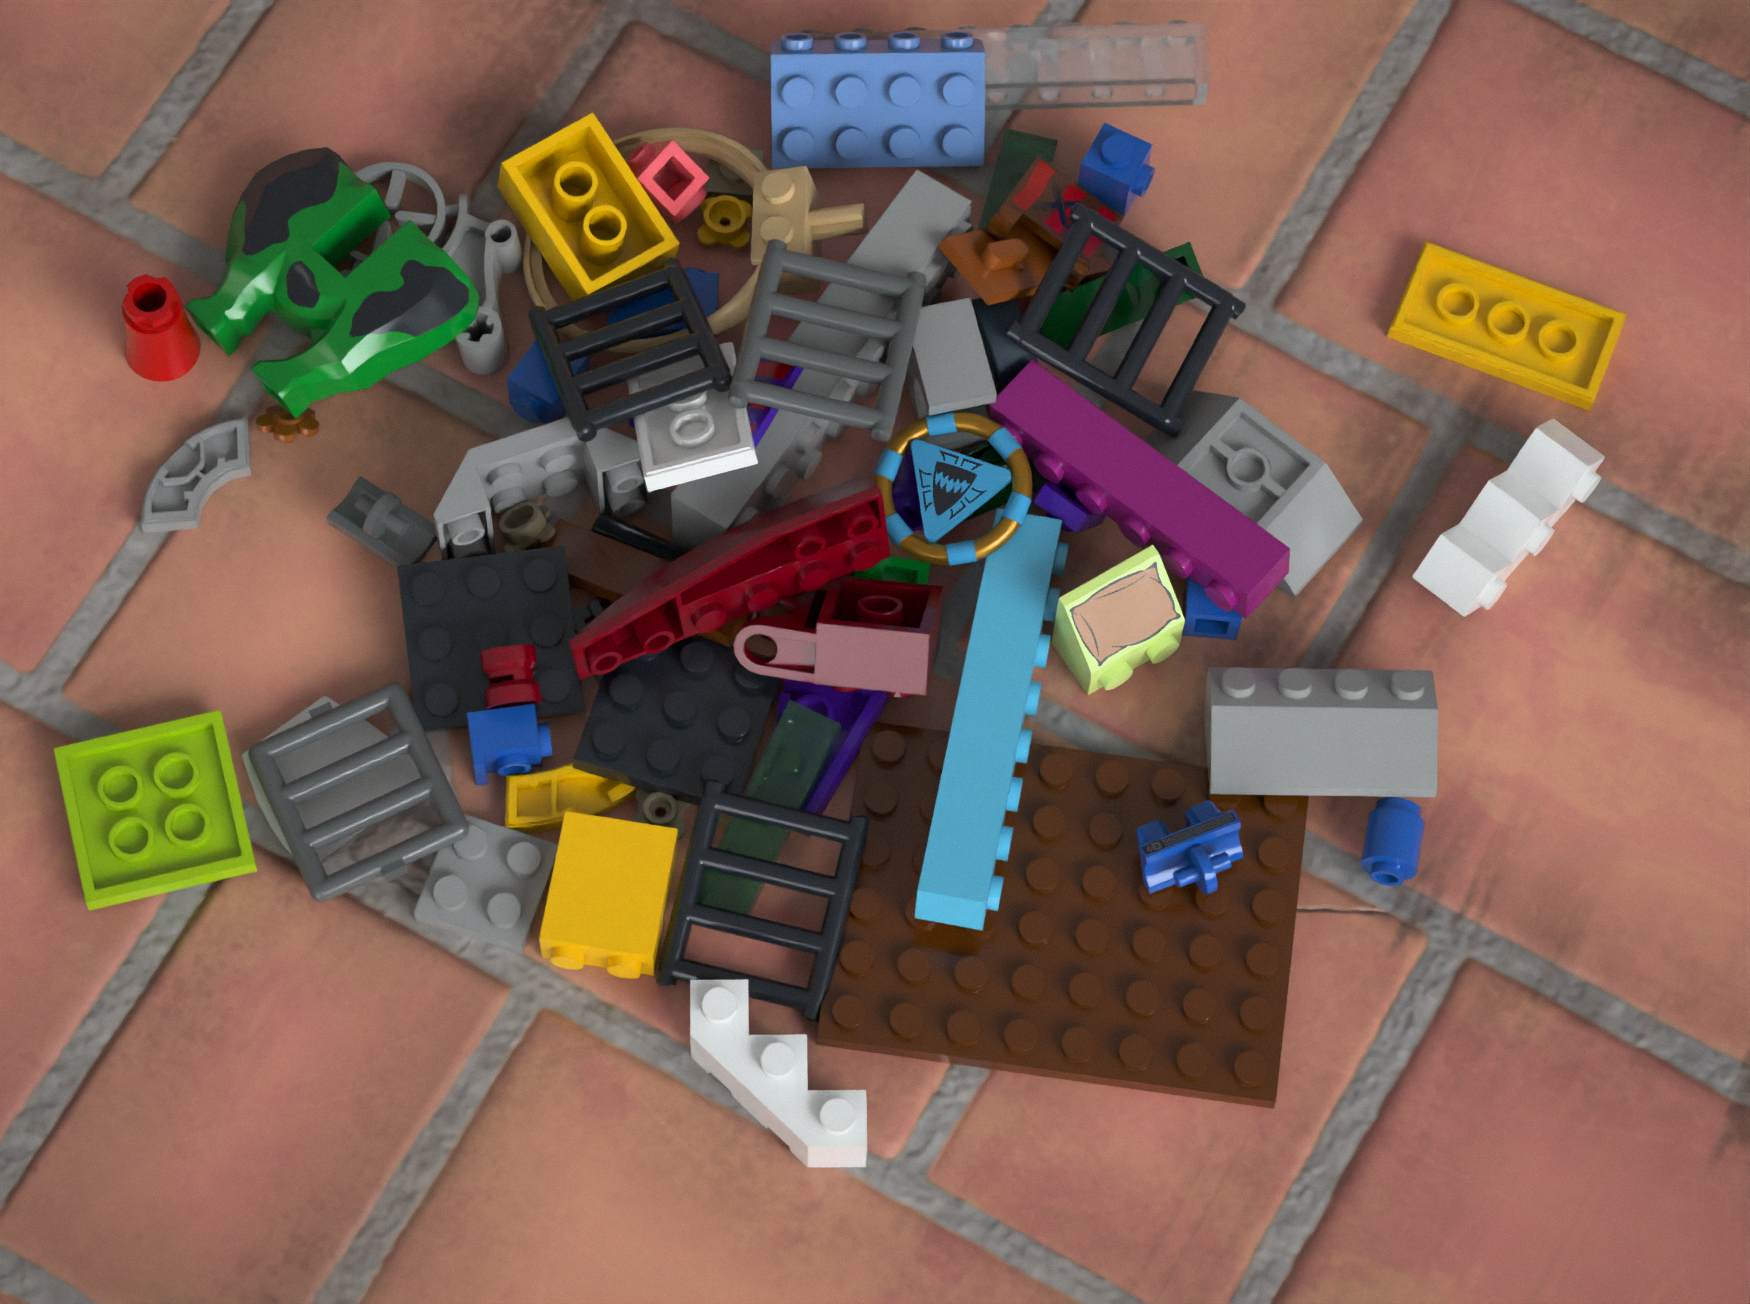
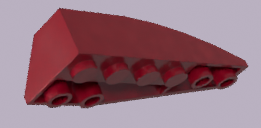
M857 476L758 515L702 543L664 566L611 604L568 641L579 680L595 674L609 673L622 663L647 653H659L675 642L700 632H712L721 627L725 622L750 612L767 610L778 601L803 591L817 590L828 581L853 571L870 569L878 564L879 561L889 558L890 549L883 495L879 486L862 476Z

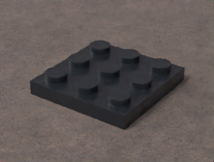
M564 546L397 566L414 710L425 733L469 728L468 712L489 710L486 708L484 692L489 686L488 674L482 670L480 652L490 648L509 645H535L537 664L532 669L533 678L540 684L542 703L535 705L536 719L585 714L582 682L576 674L568 643L576 634Z
M698 635L675 642L659 653H647L622 663L613 671L603 674L573 758V768L653 793H665L671 795L676 800L696 806L699 805L707 779H713L720 784L726 785L724 790L726 792L743 795L782 678L759 675L747 670L735 656L734 646L729 648ZM751 652L753 655L757 657L768 658V656Z

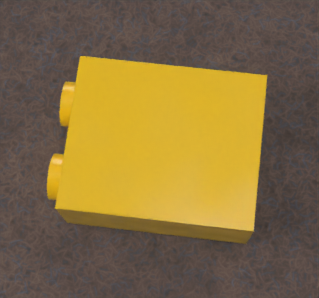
M565 811L539 936L542 958L550 959L553 965L564 969L578 970L582 969L584 965L603 967L611 975L626 979H636L641 974L655 976L679 852L678 829Z

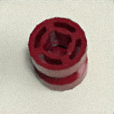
M535 645L501 646L480 652L482 670L488 674L489 686L484 691L487 709L542 703L540 684L534 680L532 670L537 664Z

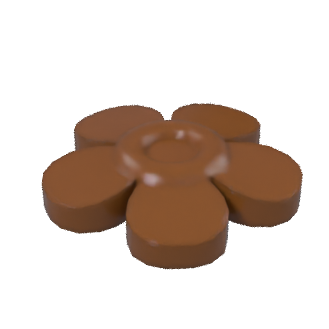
M275 405L267 408L266 414L256 419V429L262 433L273 432L276 440L292 443L297 438V433L302 436L316 435L319 432V422L315 420V411L307 408L299 417L293 418L281 405Z

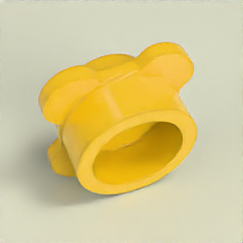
M728 195L711 197L702 202L700 210L704 216L703 226L697 231V238L700 243L705 246H712L715 243L730 244L734 249H742L748 245L750 234L746 230L747 221L752 218L753 208L748 202ZM723 220H728L730 222V225L724 227L720 224V222Z

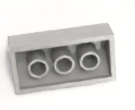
M1208 667L1203 721L1210 794L1436 797L1438 706L1433 671L1407 669Z

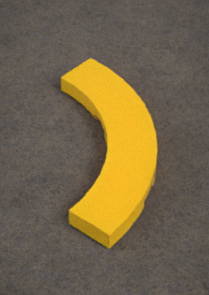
M573 762L536 773L506 775L505 827L525 834L562 828L565 811L600 816L635 797L638 788L574 769Z

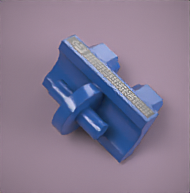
M1210 800L1190 807L1185 813L1186 828L1177 832L1170 833L1165 823L1158 820L1138 827L1136 832L1142 880L1149 894L1174 884L1180 888L1196 882L1204 895L1217 891L1216 873L1231 868V862L1243 858V850L1239 840L1241 822L1234 810L1222 814Z

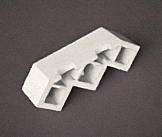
M1554 418L1539 425L1528 438L1507 471L1490 479L1461 522L1439 536L1412 578L1464 617L1481 606L1486 610L1490 609L1507 587L1505 582L1507 577L1529 553L1536 556L1545 547L1555 531L1552 526L1574 501L1578 500L1580 503H1583L1590 496L1601 480V476L1595 472L1605 459V456Z
M748 979L690 980L691 1058L707 1073L711 1072L731 1091V1096L766 1129L769 1127L790 1147V1151L806 1167H866V1090H808L807 1034L749 1035Z

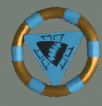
M950 411L930 416L926 415L910 423L897 433L885 449H883L873 472L872 482L879 486L883 495L888 537L897 548H900L905 553L932 564L950 566L976 562L994 553L1004 546L1017 532L1019 527L1022 526L1032 501V473L1023 447L1005 427L987 417L971 412ZM957 431L975 434L989 441L993 448L1007 462L1010 471L922 440L927 437ZM910 449L912 450L926 540L916 536L896 513L892 499V483L904 455ZM1012 481V492L1001 519L990 531L975 540L946 545L935 543Z

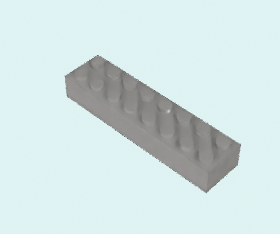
M916 169L846 264L907 277V274L913 271L920 272L926 276L925 293L921 307L938 304L942 295L940 289L949 277L957 279L961 275L938 246L944 237L973 231L974 226L970 224L971 201ZM830 283L817 302L896 320L900 299ZM801 322L787 340L788 342L883 364L886 363L890 346L888 341L806 322ZM804 368L792 389L855 404L860 396L865 399L869 398L878 385ZM779 409L755 449L758 464L685 482L676 487L671 494L673 543L688 550H693L702 543L758 515L789 504L792 498L790 491L800 478L803 480L809 479L818 467L822 458L820 450L830 437L835 440L838 439L848 425Z

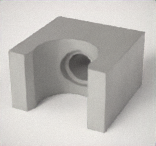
M971 298L921 307L905 377L916 420L926 415L930 416L950 411L971 412L988 418L985 404L996 402L997 393ZM957 431L927 437L922 441L948 450H956L979 445L987 440L975 434Z

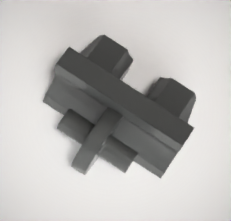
M361 476L356 480L345 499L332 509L327 516L329 525L396 569L400 565L419 563L437 541L435 524L401 503L400 497L392 492H384Z

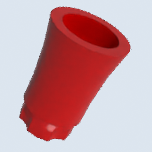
M148 274L138 276L128 283V293L122 303V315L126 328L125 357L127 363L136 374L147 380L165 382L177 379L190 371L197 362L201 348L199 335L187 318L179 293L166 277L154 278Z

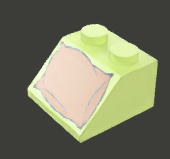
M1153 545L1149 546L1058 598L1052 645L1087 695L1102 687L1105 690H1112L1120 686L1133 674V669L1149 660L1153 664L1159 663L1171 656L1180 646L1179 643L1182 637L1185 618L1156 548Z

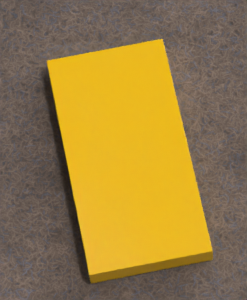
M1425 241L1387 337L1591 411L1627 314Z

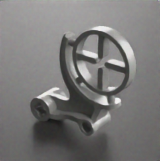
M383 162L367 166L355 172L356 176L369 184L391 179L385 199V205L389 214L395 215L399 228L411 220L421 231L430 232L427 238L438 247H440L445 238L448 218L458 217L452 235L442 250L471 279L480 298L477 317L455 340L462 361L471 372L479 375H490L499 371L509 358V346L502 326L499 296L500 284L503 274L515 273L523 266V252L514 224L508 220L501 219L489 223L472 216L468 193L459 195V204L446 205L443 193L437 182L428 173L410 164ZM406 181L420 185L433 196L437 203V215L398 211ZM385 221L378 227L372 253L392 236L388 221ZM354 249L345 257L353 265L351 270L349 271L344 268L341 274L347 277L369 256Z

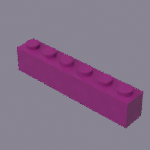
M1031 360L996 397L995 403L989 404L990 419L1010 432L1023 447L1026 456L1033 461L1035 468L1044 478L1054 484L1062 482L1076 493L1077 499L1087 510L1095 515L1104 513L1118 524L1122 534L1133 544L1139 547L1153 545L1165 566L1173 574L1182 579L1187 577L1193 579L1205 588L1206 595L1219 608L1225 611L1233 609L1247 619L1289 573L1290 548L1034 360Z

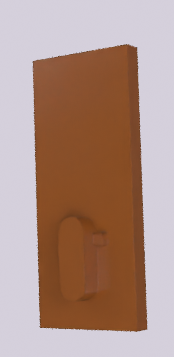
M1016 222L1004 240L1001 241L985 229L944 237L938 246L987 305L1034 295L1058 251L1020 222ZM1100 255L1078 285L1107 275L1110 267Z

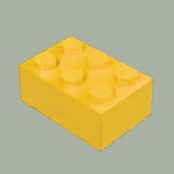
M594 113L583 117L501 163L497 188L572 301L659 270L665 260L676 258L680 245L679 241Z

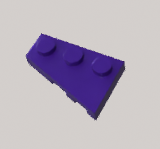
M785 679L783 693L780 692L776 710L778 718L773 743L769 745L759 800L823 815L859 753L860 746L874 722L878 720L889 701L888 694L885 691L859 689L854 692H840L833 690L828 685Z

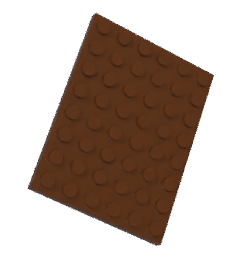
M874 722L860 746L850 812L852 816L862 815L870 819L867 840L834 975L829 990L821 1004L816 1045L1274 1109L1277 1096L1309 796L1210 794L1207 767L1031 743L1027 764L1016 762L1013 777L1023 778L1017 812L1006 810L1003 826L1014 827L1008 861L996 860L994 875L1004 877L998 911L987 909L982 931L914 918L917 890L950 732ZM1210 800L1222 814L1234 810L1241 822L1239 840L1243 850V858L1231 862V868L1216 873L1217 891L1204 895L1196 882L1180 888L1174 884L1149 894L1142 880L1136 832L1138 827L1158 820L1165 823L1170 833L1177 832L1186 828L1185 813L1190 807Z

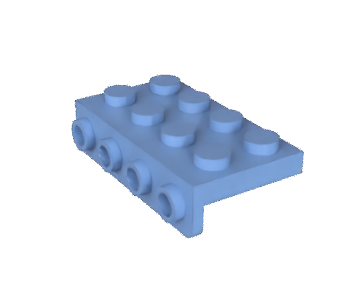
M949 31L942 33L941 39H920V35L914 32H894L888 34V39L866 40L865 34L856 32L836 34L834 40H813V36L810 34L789 33L782 35L781 41L770 43L772 169L807 166V168L984 166L985 49L983 41L973 39L972 33Z

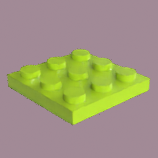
M221 710L53 748L83 893L89 911L257 872Z

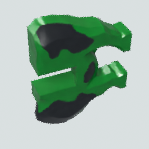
M327 147L306 149L286 155L268 164L254 175L243 191L232 216L225 258L227 266L220 284L212 296L194 298L183 306L197 327L228 356L238 349L242 337L252 334L260 320L270 311H274L292 330L311 337L313 344L297 355L281 360H260L250 368L263 389L293 418H297L307 409L311 402L337 393L354 392L360 389L368 390L391 372L418 362L450 343L477 317L480 296L471 279L444 250L428 239L411 220L407 221L347 277H344L334 267L391 215L376 189L356 176L339 154Z

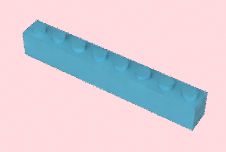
M996 508L993 527L1000 521L1004 509ZM1026 514L1022 526L1019 527L1013 537L1000 549L986 557L917 890L914 918L983 931L987 909L998 911L1004 877L994 875L996 860L1008 861L1014 827L1003 826L1006 810L1017 812L1023 778L1013 777L1016 762L1027 764L1033 730L1023 729L1025 714L1036 716L1042 683L1032 681L1034 667L1044 669L1046 667L1051 636L1041 634L1044 620L1055 621L1060 589L1051 588L1050 586L1053 574L1064 575L1069 543L1059 542L1062 520Z

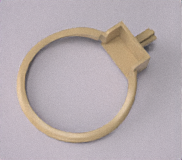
M669 127L641 131L612 141L626 161L630 154L644 142H648L651 145L655 142L673 140L684 152L702 155L723 164L752 187L751 263L758 266L755 273L748 279L741 290L718 311L707 317L714 335L732 328L748 317L762 258L769 240H781L787 245L786 250L821 258L822 239L861 235L868 232V221L864 203L823 208V203L807 166L769 170L748 148L719 133L696 128ZM526 233L523 248L525 283L535 306H543L548 310L558 306V304L550 294L546 282L544 258ZM782 272L777 293L794 295L820 291V280ZM576 323L557 329V331L570 339L590 332ZM685 328L665 336L631 340L605 351L642 352L689 335V332Z

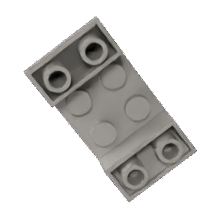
M1192 390L1178 417L1183 420L1180 433L1173 438L1163 431L1155 429L1144 442L1290 548L1289 573L1277 587L1294 599L1362 524L1363 519L1327 463L1240 397Z
M566 417L469 449L433 514L440 561L495 554L492 512L503 514L518 503L544 495L561 496L571 492L578 484L584 482L588 486L598 515L608 513L617 517H625L638 512L645 504L652 502V491L648 492L643 475L638 441L610 429L602 428L597 430V435L593 440L582 442L578 439L575 430L572 428L569 418Z

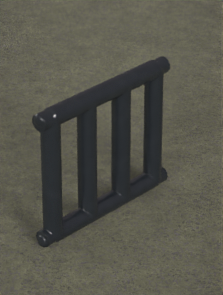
M1077 202L1070 210L1068 220L1073 223L1020 321L1013 320L1005 329L1004 337L1157 430H1161L1175 438L1180 433L1183 420L1178 417L1231 318L1236 320L1245 310L1246 304L1204 276L1096 211ZM1093 235L1119 252L1067 349L1038 332L1090 236ZM1137 263L1163 277L1165 281L1115 375L1112 377L1085 360ZM1186 291L1212 308L1161 404L1158 405L1132 388L1183 292Z
M676 258L665 260L662 263L661 269L548 310L543 306H535L528 312L531 328L569 421L578 439L582 442L593 440L597 435V430L713 388L719 392L730 390L732 381L730 368L688 276L682 268L680 261ZM668 289L675 302L563 342L560 341L556 331L557 329ZM681 322L685 323L689 335L578 375L574 374L570 362ZM696 355L700 356L705 367L592 409L588 408L584 398L585 395Z
M707 779L703 794L700 797L659 961L656 983L662 986H676L677 980L690 983V980L748 979V998L802 1010L801 1017H805L811 1022L819 1023L821 1004L829 990L834 975L867 840L870 819L862 815H850L849 821L738 795L724 791L726 785L720 784L713 779ZM724 814L842 843L834 876L712 847L719 815ZM706 869L828 898L821 931L818 932L698 903ZM692 925L815 954L807 988L685 959L684 956Z

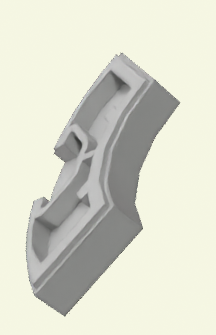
M247 417L220 422L193 434L184 440V445L163 466L160 465L148 485L143 500L141 512L143 533L199 529L202 509L213 492L230 480L252 475L250 433Z

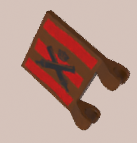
M1038 155L985 227V230L1001 241L1004 240L1014 224L1019 221L1058 250L1073 223L1068 218L1072 206L1077 202L1096 211L1117 225H1120L1124 218ZM1093 235L1090 236L1063 288L1073 293L1106 246L1105 242Z

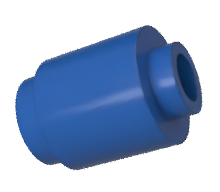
M1398 797L1379 799L1376 802V808L1368 815L1360 866L1365 872L1370 874V878L1376 883L1397 886L1401 885L1404 880L1411 879L1417 874L1425 822L1420 817V806L1410 800Z

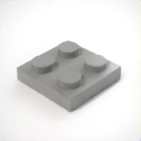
M464 814L469 824V833L464 839L438 850L414 910L415 920L523 954L551 882L558 844Z

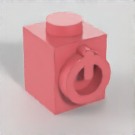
M673 140L655 142L651 145L648 142H644L625 161L663 218L668 217L673 223H678L686 218L702 202L707 194V190L703 185L708 181L709 177Z

